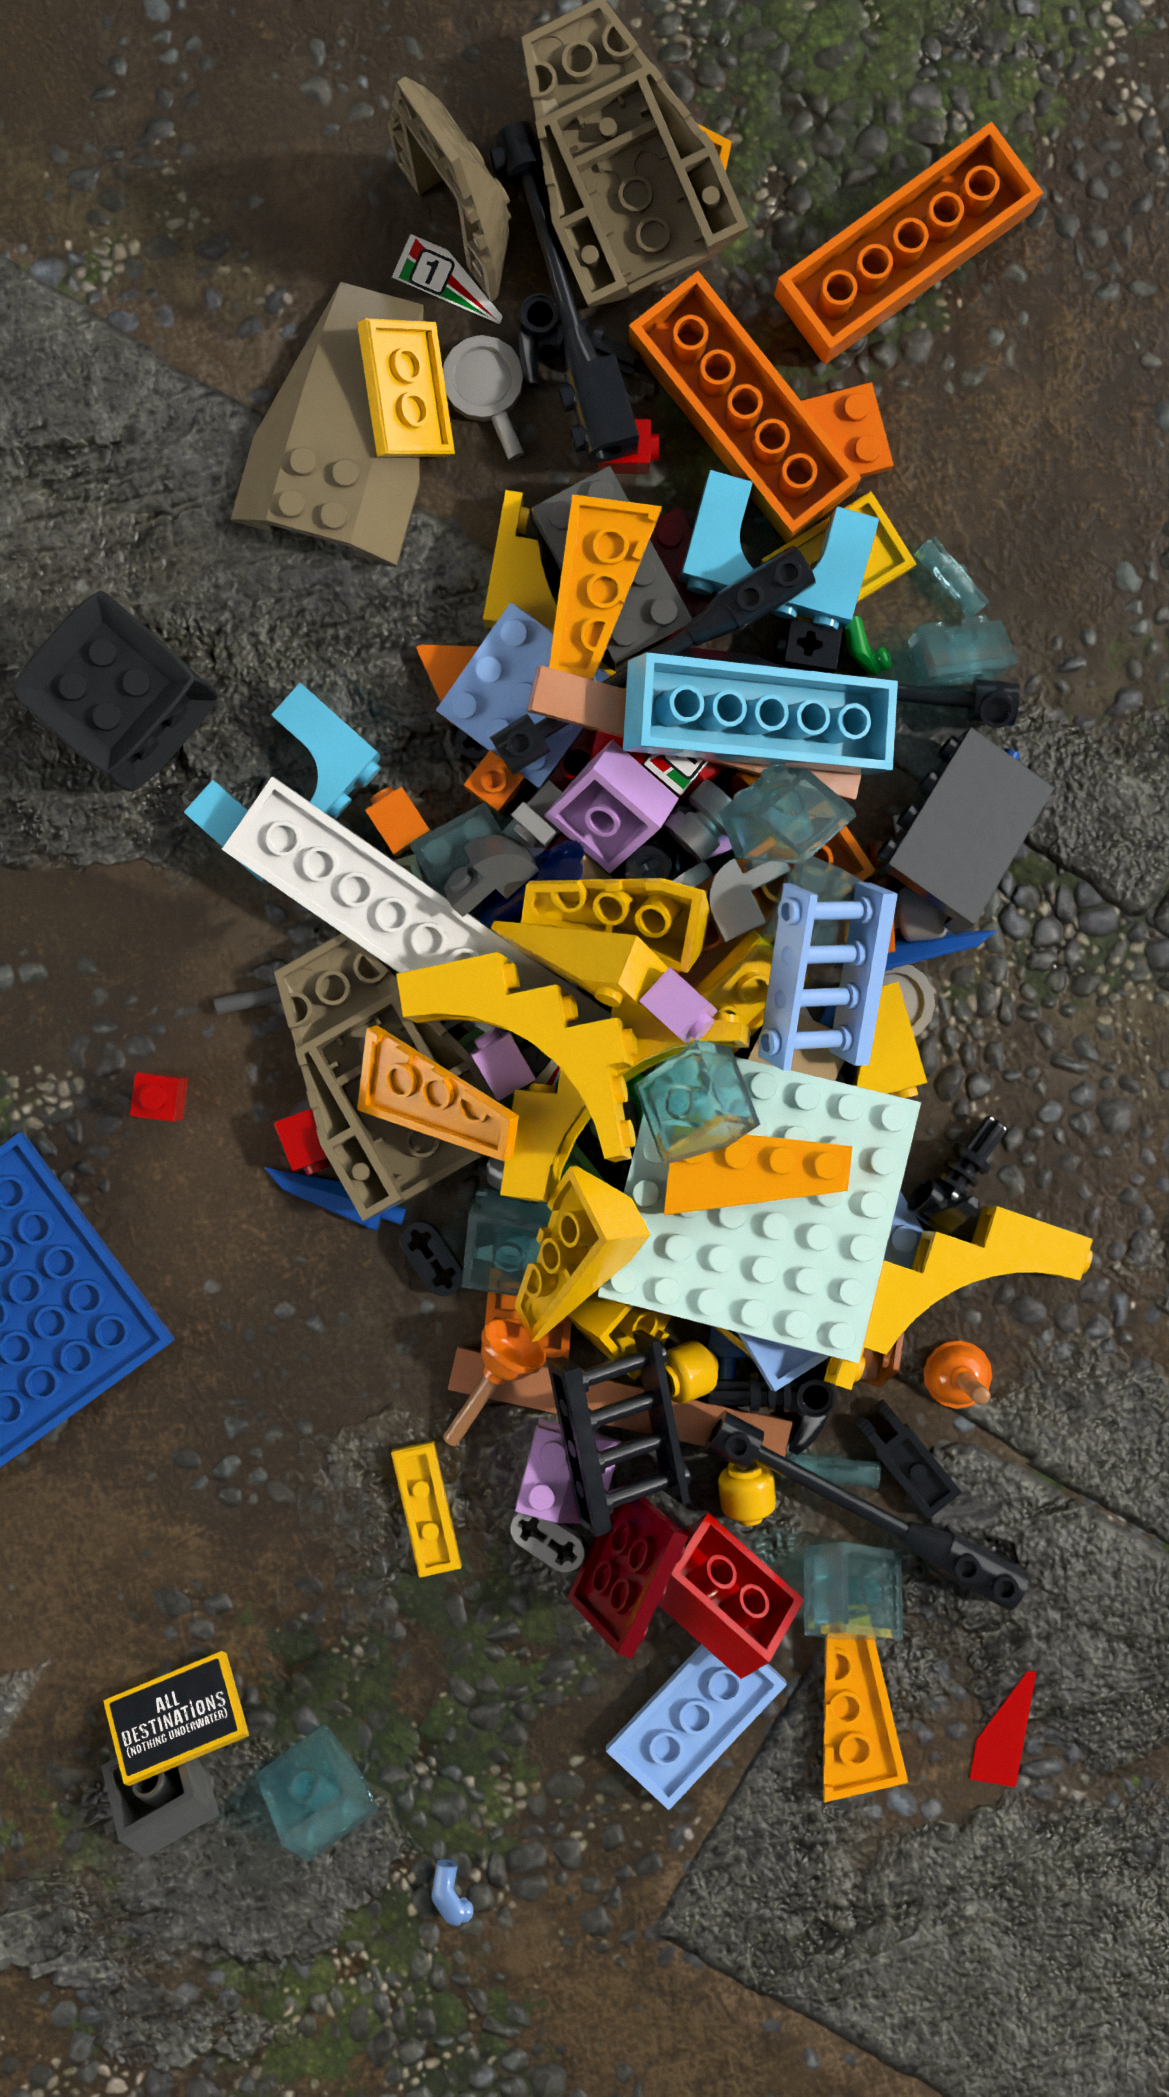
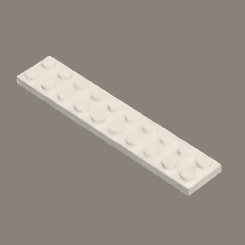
M275 777L270 778L222 848L230 856L399 973L499 952L509 958L510 963L514 962L518 969L520 987L515 989V993L557 984L567 990L568 995L572 994L575 998L578 1008V1021H574L573 1026L611 1018L609 1011L549 969L530 959L469 913L462 917L451 907L449 900ZM471 1022L484 1032L495 1028L498 1029L499 1033L505 1031V1029L485 1023ZM509 1031V1033L511 1034V1036H512L513 1040L515 1041L517 1047H518L519 1050H520L521 1047L519 1046V1044H518V1042L516 1041V1039H515L514 1035L512 1034V1032Z

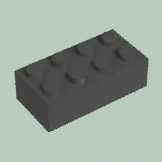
M610 466L532 507L533 521L561 573L572 494L629 502ZM650 540L605 650V655L615 672L628 666V660L650 652L683 631L684 627L692 620Z

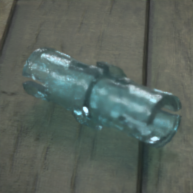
M936 536L929 539L913 554L938 582L936 585L941 593L945 591L968 620L991 602L966 574L968 571L963 563L959 565L945 550Z
M832 1453L831 1457L793 1454V1462L838 1486L850 1485L872 1489L879 1487L880 1461L870 1462L842 1459V1454Z

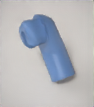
M440 1859L436 1864L431 1898L445 1922L459 1926L461 1923L470 1921L473 1916V1905L467 1898H459L454 1891L458 1864L452 1860Z

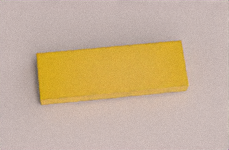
M434 1440L392 1449L391 1455L419 1578L461 1569V1559Z

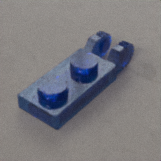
M566 839V841H562V844H557L548 851L544 850L535 856L534 860L539 871L508 899L495 889L481 901L480 923L491 929L494 921L505 922L513 920L523 910L526 884L529 881L582 879L583 864H580V860L584 857V850L581 842L578 843L577 840Z

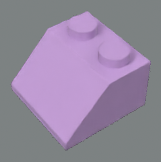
M612 739L583 768L548 809L544 817L607 872L611 873L662 827L679 798L629 753L623 751V748Z
M539 1418L519 1489L515 1512L556 1523L580 1524L559 1423ZM594 1433L596 1448L599 1451L621 1444L619 1439ZM615 1465L605 1468V1473L602 1474L604 1489L607 1492Z

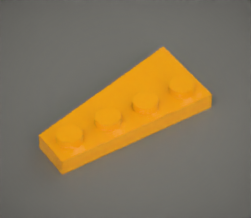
M572 494L549 668L594 680L661 513L662 506Z
M378 1025L366 1029L357 1105L358 1111L503 1162L513 1157L519 1115Z
M674 1126L664 1216L847 1192L853 1146Z
M863 1611L825 1620L824 1802L908 1783L868 1612Z

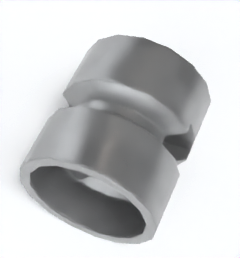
M705 779L688 797L690 805L688 807L679 806L663 824L669 834L701 863L720 846L719 837L721 835L729 837L746 819L740 808L708 779Z

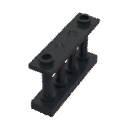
M641 1329L633 1332L636 1352L596 1366L583 1369L564 1356L547 1361L578 1520L581 1525L596 1537L613 1531L610 1514L613 1513V1508L662 1490L682 1505L690 1502L687 1486L690 1485L691 1478L689 1470L682 1460L665 1365L668 1363L667 1351L659 1339ZM640 1369L644 1386L643 1393L595 1410L588 1408L586 1392L589 1391L590 1386ZM648 1410L652 1433L602 1451L596 1448L594 1433L597 1432V1427ZM656 1450L659 1473L608 1492L604 1489L602 1474L605 1473V1468Z

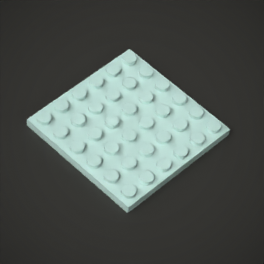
M706 1049L680 1054L656 1064L624 1189V1194L633 1199L651 1235L633 1259L600 1287L598 1297L859 1363L921 1102L792 1070L783 1071L775 1066ZM678 1126L853 1146L848 1191L664 1216L673 1128Z

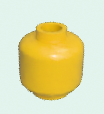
M687 1341L667 1350L668 1363L665 1365L671 1401L685 1404L714 1390L718 1380L719 1364L712 1351L696 1341Z
M753 1460L746 1470L729 1463L728 1467L720 1473L718 1480L720 1506L725 1516L737 1521L740 1525L754 1526L761 1523L763 1518L768 1517L775 1510L774 1475L769 1468Z

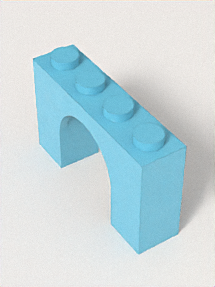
M710 470L705 481L679 577L680 582L687 583L688 590L701 595H712L713 591H721L754 570L746 560L740 544V528L753 482ZM837 506L829 518L820 555L815 568L812 570L816 584L772 612V614L786 619H796V615L813 619L812 623L833 629H838V627L845 628L853 618L879 518Z
M299 683L271 715L311 752L317 766L318 781L316 791L310 803L336 819L351 803L352 799L348 795L360 783L365 787L380 771L381 767L377 763L382 757L303 684ZM212 780L184 813L224 847L248 812V809L220 784ZM243 865L262 883L267 885L269 884V882L266 881L264 878H262L261 876L253 872L251 869Z

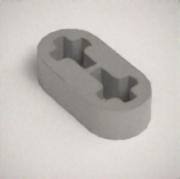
M518 1512L514 1513L511 1520V1535L519 1546L560 1572H571L582 1564L584 1559V1543L574 1530L563 1523L537 1518V1528L546 1536L542 1538L535 1532H530L528 1536L522 1534L523 1525L519 1521L521 1519L530 1521L533 1516ZM553 1539L563 1546L568 1541L572 1542L573 1553L576 1556L574 1558L565 1556L563 1560L558 1559V1549L550 1543V1540Z

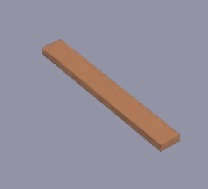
M540 665L536 667L527 712L624 738L626 689ZM697 758L848 801L856 800L861 774Z
M457 1346L448 1390L472 1394L484 1376L483 1368L485 1365L481 1358L480 1350ZM543 1365L537 1373L530 1374L521 1380H506L503 1385L496 1387L489 1398L557 1414L547 1365ZM611 1379L589 1387V1391L586 1392L588 1408L595 1410L644 1392V1387ZM695 1399L685 1404L671 1401L679 1441L705 1447L706 1440L715 1421L723 1411H727L763 1430L764 1439L761 1445L784 1457L786 1455L793 1423L791 1419L760 1412L758 1414H750L747 1409L729 1405H711L708 1401ZM648 1410L606 1424L646 1434L652 1433Z

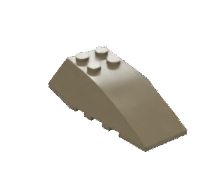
M593 0L521 37L552 223L588 307L633 298L711 260L749 230L714 143L705 131L701 130L692 118L689 110L680 98L678 99L664 81L661 73L642 52L636 40L605 0Z
M403 77L396 83L395 100L391 105L393 110L389 114L391 119L387 123L395 161L419 196L444 180L457 199L467 267L488 299L492 302L499 296L510 239L508 221L511 219V215L506 205L510 202L509 197L498 179H494L491 176L477 147L467 140L440 99L424 86L407 77Z
M340 282L253 436L231 520L270 532H274L276 526L352 547L356 556L397 567L420 485V457H377L357 322L365 318L424 321V305Z
M341 933L274 972L288 1027L291 1029L296 1047L295 1053L298 1064L301 1066L306 1084V1094L310 1109L313 1110L317 1125L316 1131L320 1145L363 1221L413 1198L485 1156L357 1110L366 1029L375 1025L383 1028L497 1101L473 1057L438 1021L415 1023L403 1017L397 978L375 955Z

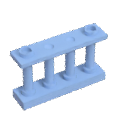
M870 882L856 883L853 901L817 902V894L794 884L784 883L782 899L778 907L779 918L762 1031L758 1039V1057L785 1071L791 1070L794 1050L829 1048L830 1053L854 1066L869 1065L897 893ZM850 919L846 945L810 946L814 920ZM843 963L839 988L803 989L807 964ZM836 1006L832 1030L797 1032L800 1007Z

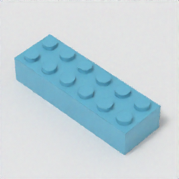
M646 652L628 660L623 751L865 775L893 770L898 681Z

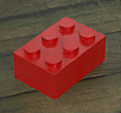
M707 1513L683 1530L689 1536L685 1544V1551L681 1560L676 1563L666 1585L665 1596L658 1605L737 1677L743 1679L770 1662L805 1599L713 1516Z

